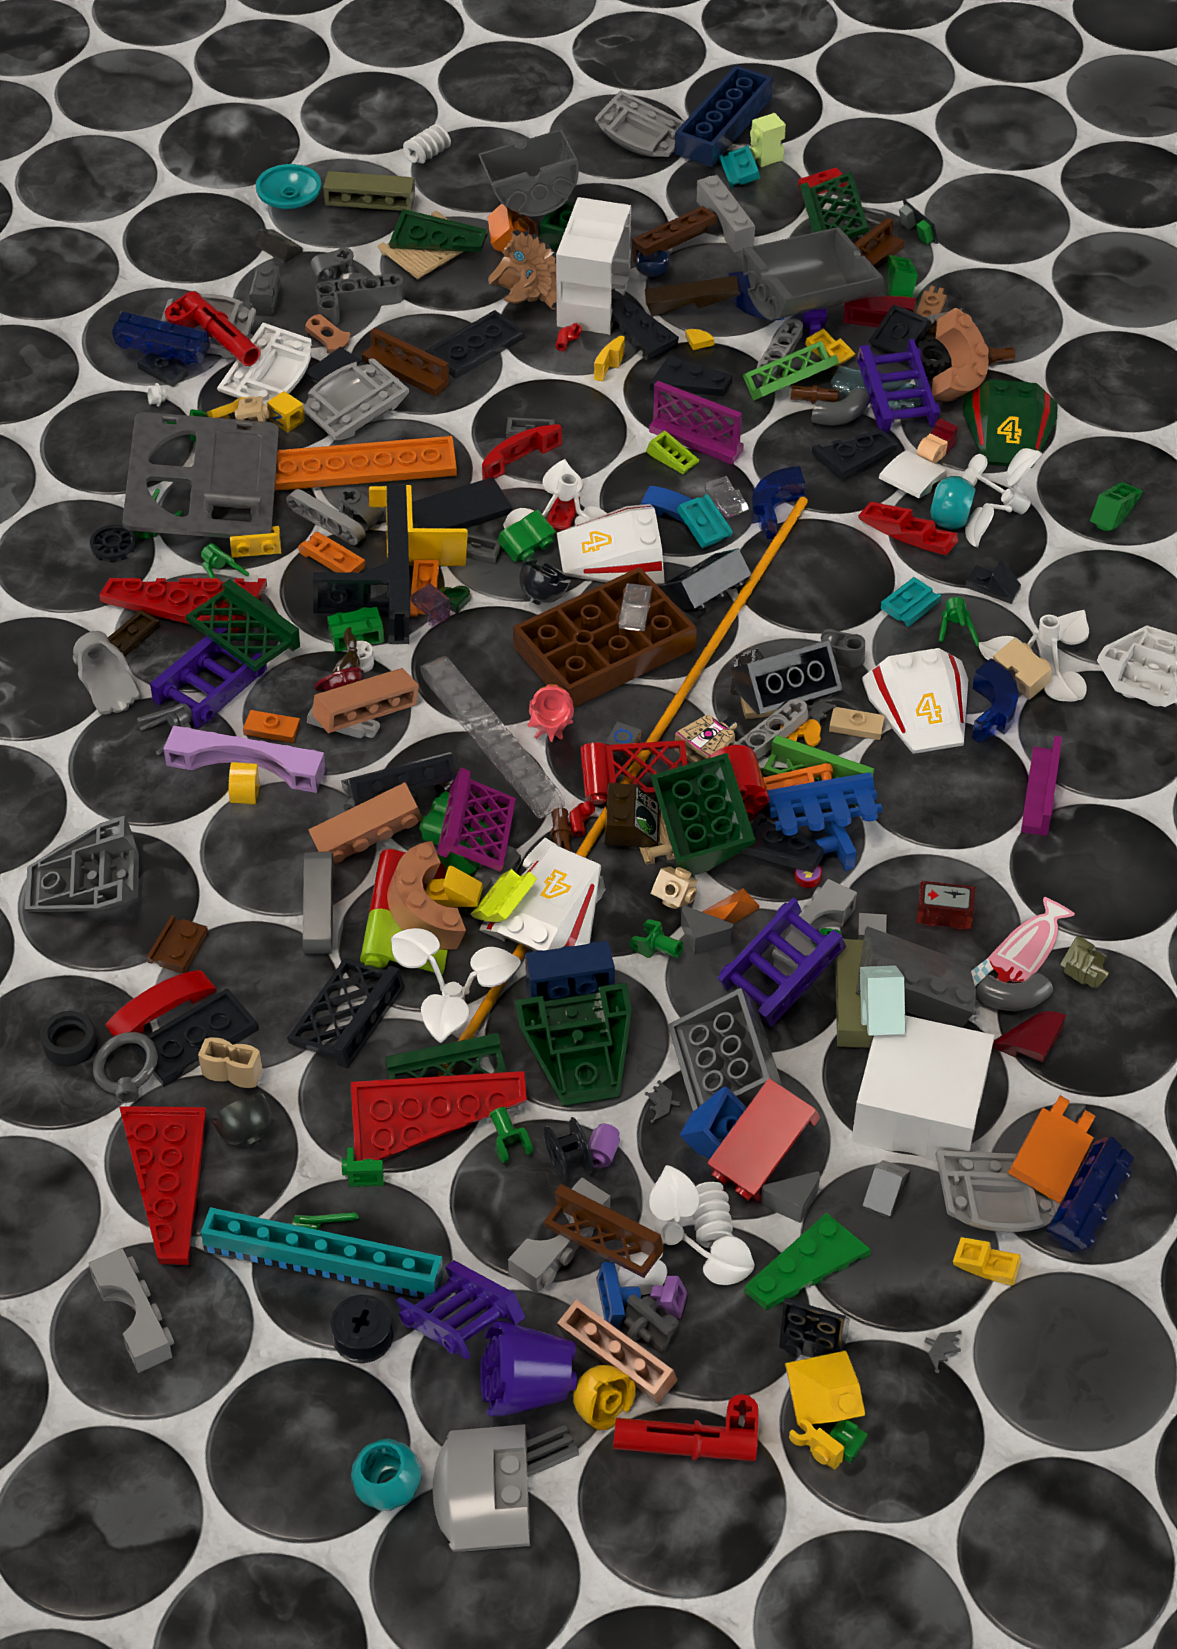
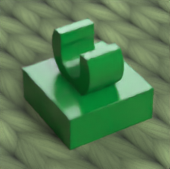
M840 1420L829 1435L844 1446L843 1459L851 1463L866 1442L868 1434L860 1430L851 1421Z

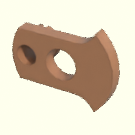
M321 314L312 316L305 325L306 333H310L309 336L315 337L325 345L327 353H332L339 347L344 349L349 342L350 332L341 331ZM329 330L333 333V336L326 337L321 331Z

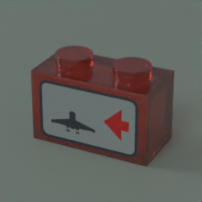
M921 881L916 923L930 926H947L956 929H971L975 887Z

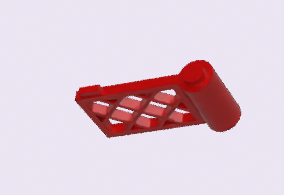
M685 740L613 745L588 743L580 747L585 798L596 805L606 803L608 783H616V779L621 774L648 795H656L654 787H646L640 780L647 772L651 775L657 774L652 769V766L659 759L667 764L670 769L677 768L680 762L681 766L687 765ZM679 748L680 758L675 764L663 755L667 749ZM642 750H649L656 756L649 765L637 757ZM613 752H624L630 759L621 767L613 760ZM633 760L645 769L637 779L625 770Z

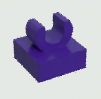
M826 309L813 310L802 314L801 322L803 323V329H809L810 336L817 333L820 328H825Z

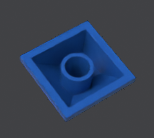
M727 1086L722 1087L691 1113L680 1136L697 1154L710 1159L747 1107Z

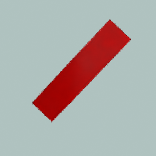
M870 502L858 515L859 520L878 531L923 550L947 555L958 542L957 533L938 530L935 527L934 521L913 517L912 509Z

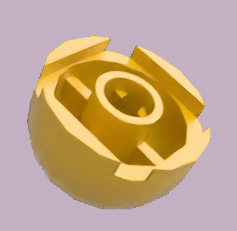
M597 1365L587 1370L578 1379L573 1395V1402L578 1415L597 1430H608L614 1427V1418L623 1410L628 1413L633 1404L636 1389L634 1381L629 1378V1375L612 1365Z

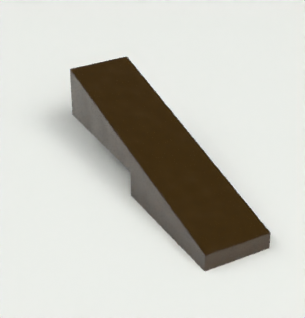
M737 276L645 289L646 305L652 317L694 302L699 309L740 295V285Z

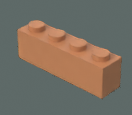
M403 668L314 695L312 716L328 733L417 705L419 684Z
M403 783L308 830L318 851H332L335 864H338L346 857L356 852H362L378 841L387 840L393 834L405 828L415 826L419 821L423 820V817L406 783Z
M577 1299L558 1321L557 1324L564 1336L574 1341L575 1344L604 1365H612L629 1375V1378L634 1381L636 1389L658 1405L677 1382L673 1369Z

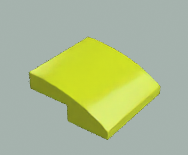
M512 869L503 873L470 915L476 919L488 922L506 920L538 878L531 872L519 876Z

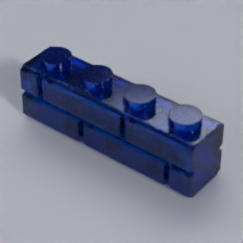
M127 312L120 313L117 322L112 328L115 344L120 348L137 349L143 354L154 353L164 359L174 358L181 360L185 364L195 363L201 365L205 354H207L210 348V341L206 331Z
M1109 1136L1094 1142L1046 1231L1055 1240H1059V1244L1069 1252L1085 1250L1094 1243L1096 1239L1094 1233L1097 1227L1102 1225L1107 1219L1106 1210L1119 1197L1117 1190L1120 1184L1131 1174L1129 1168L1134 1157L1126 1149L1121 1148L1122 1145L1114 1137Z

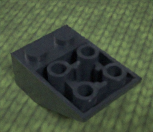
M785 1298L779 1348L792 1355L801 1354L811 1358L841 1352L848 1336L850 1319L839 1313Z

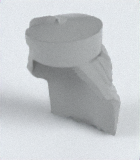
M91 631L80 637L74 645L73 660L78 665L79 679L91 695L96 709L100 714L118 713L128 710L129 705H132L134 700L139 698L140 693L124 655L117 647L110 643L107 635L101 631Z

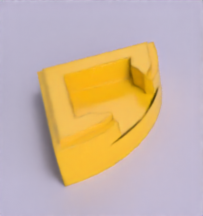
M698 329L685 330V337L693 350L714 346L715 339L709 333Z

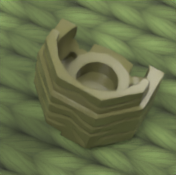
M1080 936L1075 937L1060 965L1065 967L1064 973L1083 985L1088 984L1092 988H1098L1110 973L1103 968V964L1108 956L1100 953V951H1096L1095 945Z

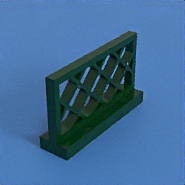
M851 171L813 187H810L808 182L800 185L813 233L839 227L851 239L870 231ZM850 181L845 188L839 187L842 183ZM828 190L824 196L817 195L819 192ZM835 192L840 193L837 199L831 198ZM847 195L853 196L849 202L844 201ZM826 203L832 204L828 210L822 209ZM838 206L844 207L841 213L835 212ZM851 209L857 210L854 215H848V212ZM830 217L836 218L832 224L827 223ZM842 220L848 221L845 227L839 225ZM855 222L863 224L860 227L852 229V226L855 224Z
M231 579L223 583V591L185 616L189 624L254 672L288 648L291 651H295L300 647L299 628ZM224 601L230 605V608H215V606ZM201 615H211V621H199L197 618ZM215 615H229V621H214ZM233 615H243L247 620L232 621ZM214 628H228V633H216ZM232 628H246V633L231 632ZM250 628H261L264 630V633L249 632ZM263 640V646H249V641ZM267 640H278L280 644L277 646H267ZM231 641H245V646H233ZM248 653H263V656L253 661L248 657Z
M498 1033L395 1054L385 1058L389 1080L396 1079L395 1076L408 1074L412 1078H422L427 1069L436 1068L444 1073L443 1076H455L450 1071L455 1063L460 1062L472 1068L468 1075H472L475 1070L481 1074H488L489 1072L478 1065L483 1057L493 1055L496 1056L498 1064L493 1073H498V1071L499 1073L506 1072ZM478 1059L476 1063H473L470 1060ZM450 1065L448 1069H445L442 1066ZM421 1071L419 1076L414 1072Z

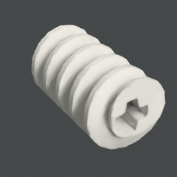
M435 123V125L430 126L417 134V136L404 142L403 150L409 161L423 164L426 160L431 159L432 156H436L438 152L449 148L451 140L445 128L441 124Z
M705 1182L695 1186L699 1194V1205L693 1214L696 1241L701 1246L710 1249L719 1238L733 1236L731 1233L733 1226L730 1224L731 1215L728 1213L730 1211V1205L727 1203L729 1196L723 1191V1185L718 1182Z

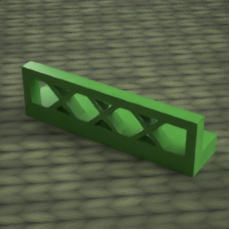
M820 341L745 373L743 377L754 401L837 365L839 360L836 355L828 357L823 342ZM816 348L822 359L818 363L809 359L811 351ZM793 358L803 361L799 371L790 367ZM774 366L784 370L781 379L771 376ZM755 374L765 378L762 387L756 389L751 377Z
M776 735L772 742V753L763 768V774L773 776L827 763L832 765L834 772L832 779L869 772L873 776L874 768ZM775 761L786 764L788 768L779 770L773 768ZM817 777L814 778V781H822V779Z

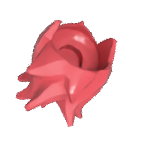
M548 684L540 688L530 701L529 713L531 718L527 725L528 727L538 729L535 738L537 739L547 733L551 742L554 735L561 740L563 739L562 730H564L566 725L573 723V720H571L574 714L572 698L565 689L558 685Z

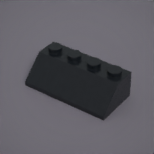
M830 640L731 667L737 693L758 715L779 709L793 699L806 701L843 690Z

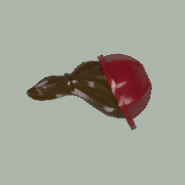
M348 627L343 634L347 648L346 655L336 663L331 675L319 680L314 685L317 692L329 691L363 680V669L360 668L358 650L356 649L357 641L352 634L351 627Z

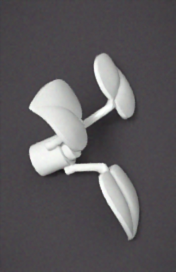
M1025 448L1015 455L1007 470L1009 474L1007 482L1013 489L1008 488L1006 490L981 476L988 464L987 458L984 455L977 454L971 459L962 477L970 481L973 486H975L979 479L1002 494L1001 501L1004 504L986 503L983 508L978 507L973 511L965 527L966 538L973 546L978 548L979 541L993 518L994 509L1006 510L1009 513L1013 510L1020 515L1028 510L1031 498L1023 494L1024 491L1019 489L1017 484L1037 459L1043 455L1041 452Z
M565 459L555 464L545 474L542 482L543 487L548 493L553 494L542 514L545 518L557 497L562 501L574 499L576 513L579 515L575 519V526L607 514L602 509L594 506H587L583 511L580 509L579 492L582 490L583 483L579 475L569 466ZM527 508L513 510L507 516L503 524L504 528L506 529L508 526L520 521L533 512V510Z
M1085 610L1072 612L1060 617L1054 615L1041 617L1039 630H1034L1033 636L1027 644L1031 648L1035 640L1039 638L1042 644L1052 645L1056 676H1051V682L1044 687V690L1049 697L1055 700L1077 701L1082 700L1086 695V683L1081 675L1074 671L1060 673L1057 641L1059 640L1065 644L1074 645L1082 643L1088 638L1089 627ZM1001 636L986 642H979V649L983 656L993 664V656L1016 637Z
M413 928L403 930L391 938L393 956L403 967L419 968L427 962V959L432 964L442 995L433 994L428 996L422 1003L421 1015L428 1031L440 1043L467 1021L469 1008L465 1002V995L469 994V988L475 977H477L478 983L481 986L495 987L510 979L521 965L520 959L501 948L486 947L480 949L472 956L470 964L474 972L470 973L464 987L457 982L445 984L436 960L432 956L440 949V943L434 934L424 929Z
M666 1165L649 1196V1208L658 1218L655 1222V1230L661 1234L662 1243L675 1245L684 1240L700 1254L708 1258L703 1266V1273L713 1283L730 1285L745 1279L753 1271L755 1264L749 1248L741 1239L734 1236L721 1237L713 1243L711 1253H709L684 1233V1229L679 1223L680 1216L688 1217L696 1212L699 1205L698 1190L684 1173L672 1166ZM639 1252L629 1256L632 1262L642 1266L649 1255ZM659 1259L645 1278L621 1266L617 1272L619 1287L639 1286L641 1295L651 1294L654 1285L662 1286L667 1276L666 1265Z

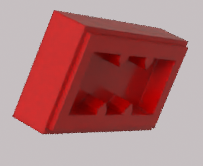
M836 167L798 179V186L800 187L801 184L808 182L809 186L813 187L843 174ZM847 182L842 183L839 187L846 186ZM828 190L817 193V195L828 192Z
M557 497L552 505L547 521L556 531V534L572 527L576 516L574 499L562 501Z

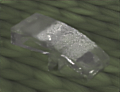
M727 476L705 483L704 489L726 518L749 511V507L739 489L734 490Z
M627 583L621 608L619 628L645 631L652 586Z

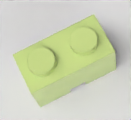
M775 113L752 120L750 150L754 160L760 167L782 161L784 157V145L781 144V140L785 139L786 124Z

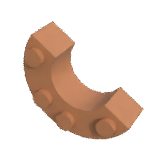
M954 308L937 319L936 339L946 347L952 361V367L933 378V398L943 402L954 401L977 388L984 381L988 371V347L971 317L958 308Z
M432 841L418 844L402 856L393 874L387 892L390 912L402 930L413 928L427 930L436 936L440 943V949H458L466 932L458 908L437 904L428 897L423 888V885L427 884L429 879H434L440 865Z

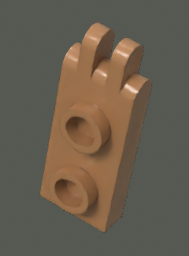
M930 286L929 291L924 290L916 313L924 317L942 313L947 295L943 294L944 288H939L938 293H935V286Z

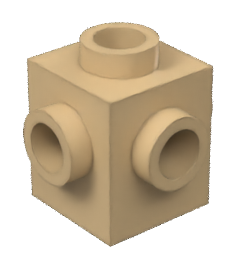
M249 396L239 400L238 409L235 410L236 420L267 422V419L271 418L268 404L264 405L262 396ZM241 427L242 430H251V428Z
M662 868L659 871L651 894L663 899L662 903L664 905L677 909L693 902L697 894L695 887L698 880L690 877L691 872L683 868Z

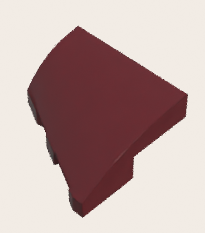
M1054 1011L1037 1013L993 1041L992 1048L1012 1057H1016L1017 1053L1020 1052L1043 1062L1063 1030L1066 1015Z

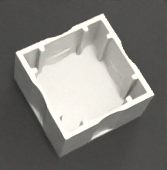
M577 198L556 253L558 327L571 326L573 323H578L584 331L603 334L611 333L615 322L611 320V290L615 289L624 296L630 279L631 205Z
M906 1015L905 1034L874 1035L856 1103L852 1142L889 1151L909 1152L933 1161H937L935 1154L937 1150L970 1152L995 1035Z

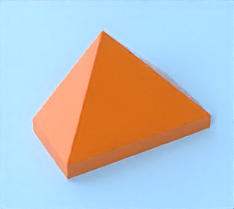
M742 888L702 912L734 924L757 911L759 904Z

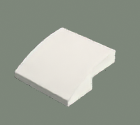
M906 450L884 468L879 475V479L917 498H921L931 492L934 483L945 478L947 470Z

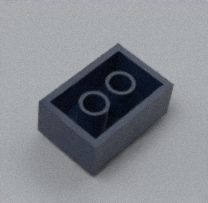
M609 941L591 942L584 945L564 946L557 949L525 953L528 998L543 996L544 1001L576 997L597 993L598 988L601 986L615 984V966Z

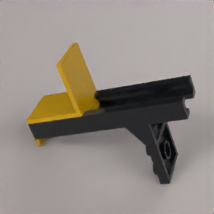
M411 485L370 486L369 507H386L387 562L364 573L313 572V614L347 613L361 608L377 607L379 614H388L389 644H409V617L411 611L409 566H414V559L439 560V566H465L468 531L467 529L413 528ZM371 585H387L388 592L371 598Z

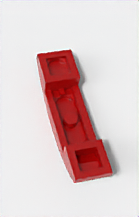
M559 424L540 426L520 432L497 445L482 462V480L491 477L496 479L504 475L505 465L537 449L542 454H545L562 445V427Z
M202 970L176 975L152 986L128 1002L105 1024L106 1029L113 1037L126 1032L143 1034L145 1032L143 1026L187 1000L192 1004L197 1003L216 992V987Z

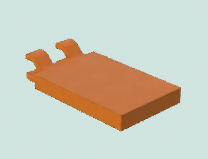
M1059 1095L1050 1111L1045 1108L1041 1109L1008 1171L1010 1175L1057 1203H1060L1064 1198L1094 1138L1086 1132L1095 1118V1115L1087 1110L1084 1111L1077 1123L1063 1116L1062 1114L1070 1100Z

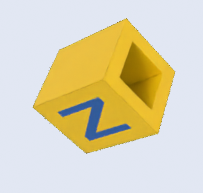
M282 391L266 402L271 418L268 420L287 433L305 422L303 403L287 392Z

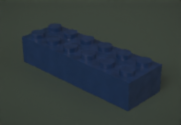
M735 65L675 132L674 154L713 167L720 159L719 156L727 151L772 99L773 77Z

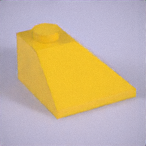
M846 1351L785 1363L798 1426L802 1418L808 1420L811 1424H818L865 1415L859 1382Z

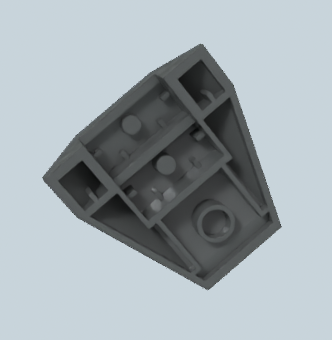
M125 815L96 825L27 866L25 910L27 912L102 911L137 898L139 853Z

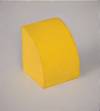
M231 762L229 773L230 803L256 804L260 788L258 764Z

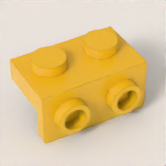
M272 526L271 533L230 537L232 558L281 554L279 526Z

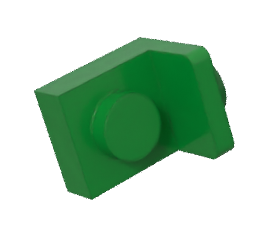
M347 1147V1158H342V1176L348 1177L349 1187L384 1186L383 1160L364 1159L362 1161H355L354 1148Z

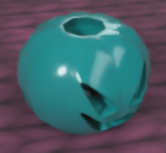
M949 476L937 484L930 509L931 518L937 526L945 530H958L966 526L976 490L971 482L961 476Z
M387 1438L370 1443L361 1449L352 1465L351 1482L357 1497L366 1506L380 1511H392L397 1507L406 1505L414 1498L416 1490L421 1484L422 1471L417 1456L410 1447L404 1443ZM388 1477H394V1478H392L391 1480H389V1481H387V1482H385V1483H382V1481L385 1480L386 1478H388Z

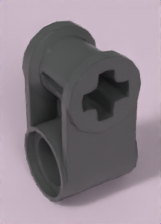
M340 248L332 252L319 254L311 260V267L319 282L339 280L341 275L349 274L346 268L348 269L350 266H352L353 273L356 272L355 265L352 263L354 254L349 248Z
M348 487L339 492V501L341 502L339 512L357 521L365 531L369 530L384 517L383 508L369 507V498L357 489Z
M827 629L822 632L821 642L830 640L836 664L851 668L863 665L865 662L864 637L833 629Z

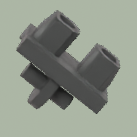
M633 1294L627 1300L628 1304L623 1318L624 1323L630 1328L627 1337L634 1342L642 1338L661 1353L667 1349L670 1338L676 1332L679 1321L671 1314H667L664 1317L656 1313L658 1308L656 1301L650 1296L639 1299Z

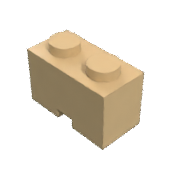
M1013 638L993 656V670L1006 681L1010 679L1017 683L1015 688L1029 700L1051 682L1052 668L1049 662L1044 658H1039L1033 653L1029 645L1024 642L1021 643L1016 638Z

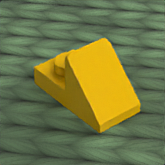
M449 866L445 879H429L425 892L433 901L445 907H478L483 884L459 869Z

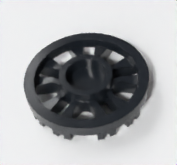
M107 525L99 528L92 534L90 548L92 554H95L97 559H109L110 562H117L116 559L121 558V560H124V558H128L127 555L135 551L136 537L133 531L125 529L123 525ZM113 530V533H109L106 535L105 532Z

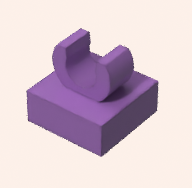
M667 1276L664 1286L654 1285L652 1287L650 1297L656 1299L658 1308H664L668 1315L671 1314L676 1319H681L688 1292L679 1276Z

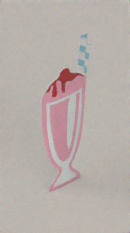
M1044 897L1045 914L1035 916L1017 927L985 961L971 971L974 985L976 986L993 969L998 973V980L1002 982H1023L1039 970L1052 951L1058 934L1057 919L1071 917L1075 913L1061 904Z

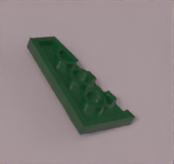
M403 209L389 241V248L481 252L488 236V230Z

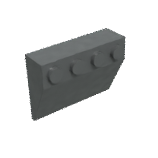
M869 926L866 927L860 967L896 966L904 976L905 1012L933 1022L962 1028L974 1013L976 988L969 963ZM860 968L856 988V994L861 995Z
M742 988L667 1024L693 1111L722 1087L727 1086L748 1107L768 1078L782 1086L756 1002Z

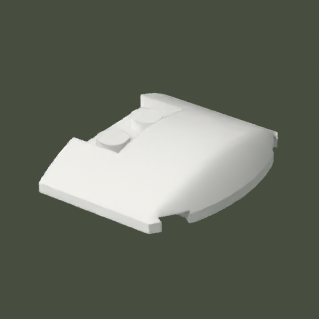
M262 323L251 339L261 350L259 359L251 366H244L239 360H236L217 389L222 393L237 398L262 396L264 405H266L267 401L282 391L289 394L300 382L310 362V346H312L310 338Z

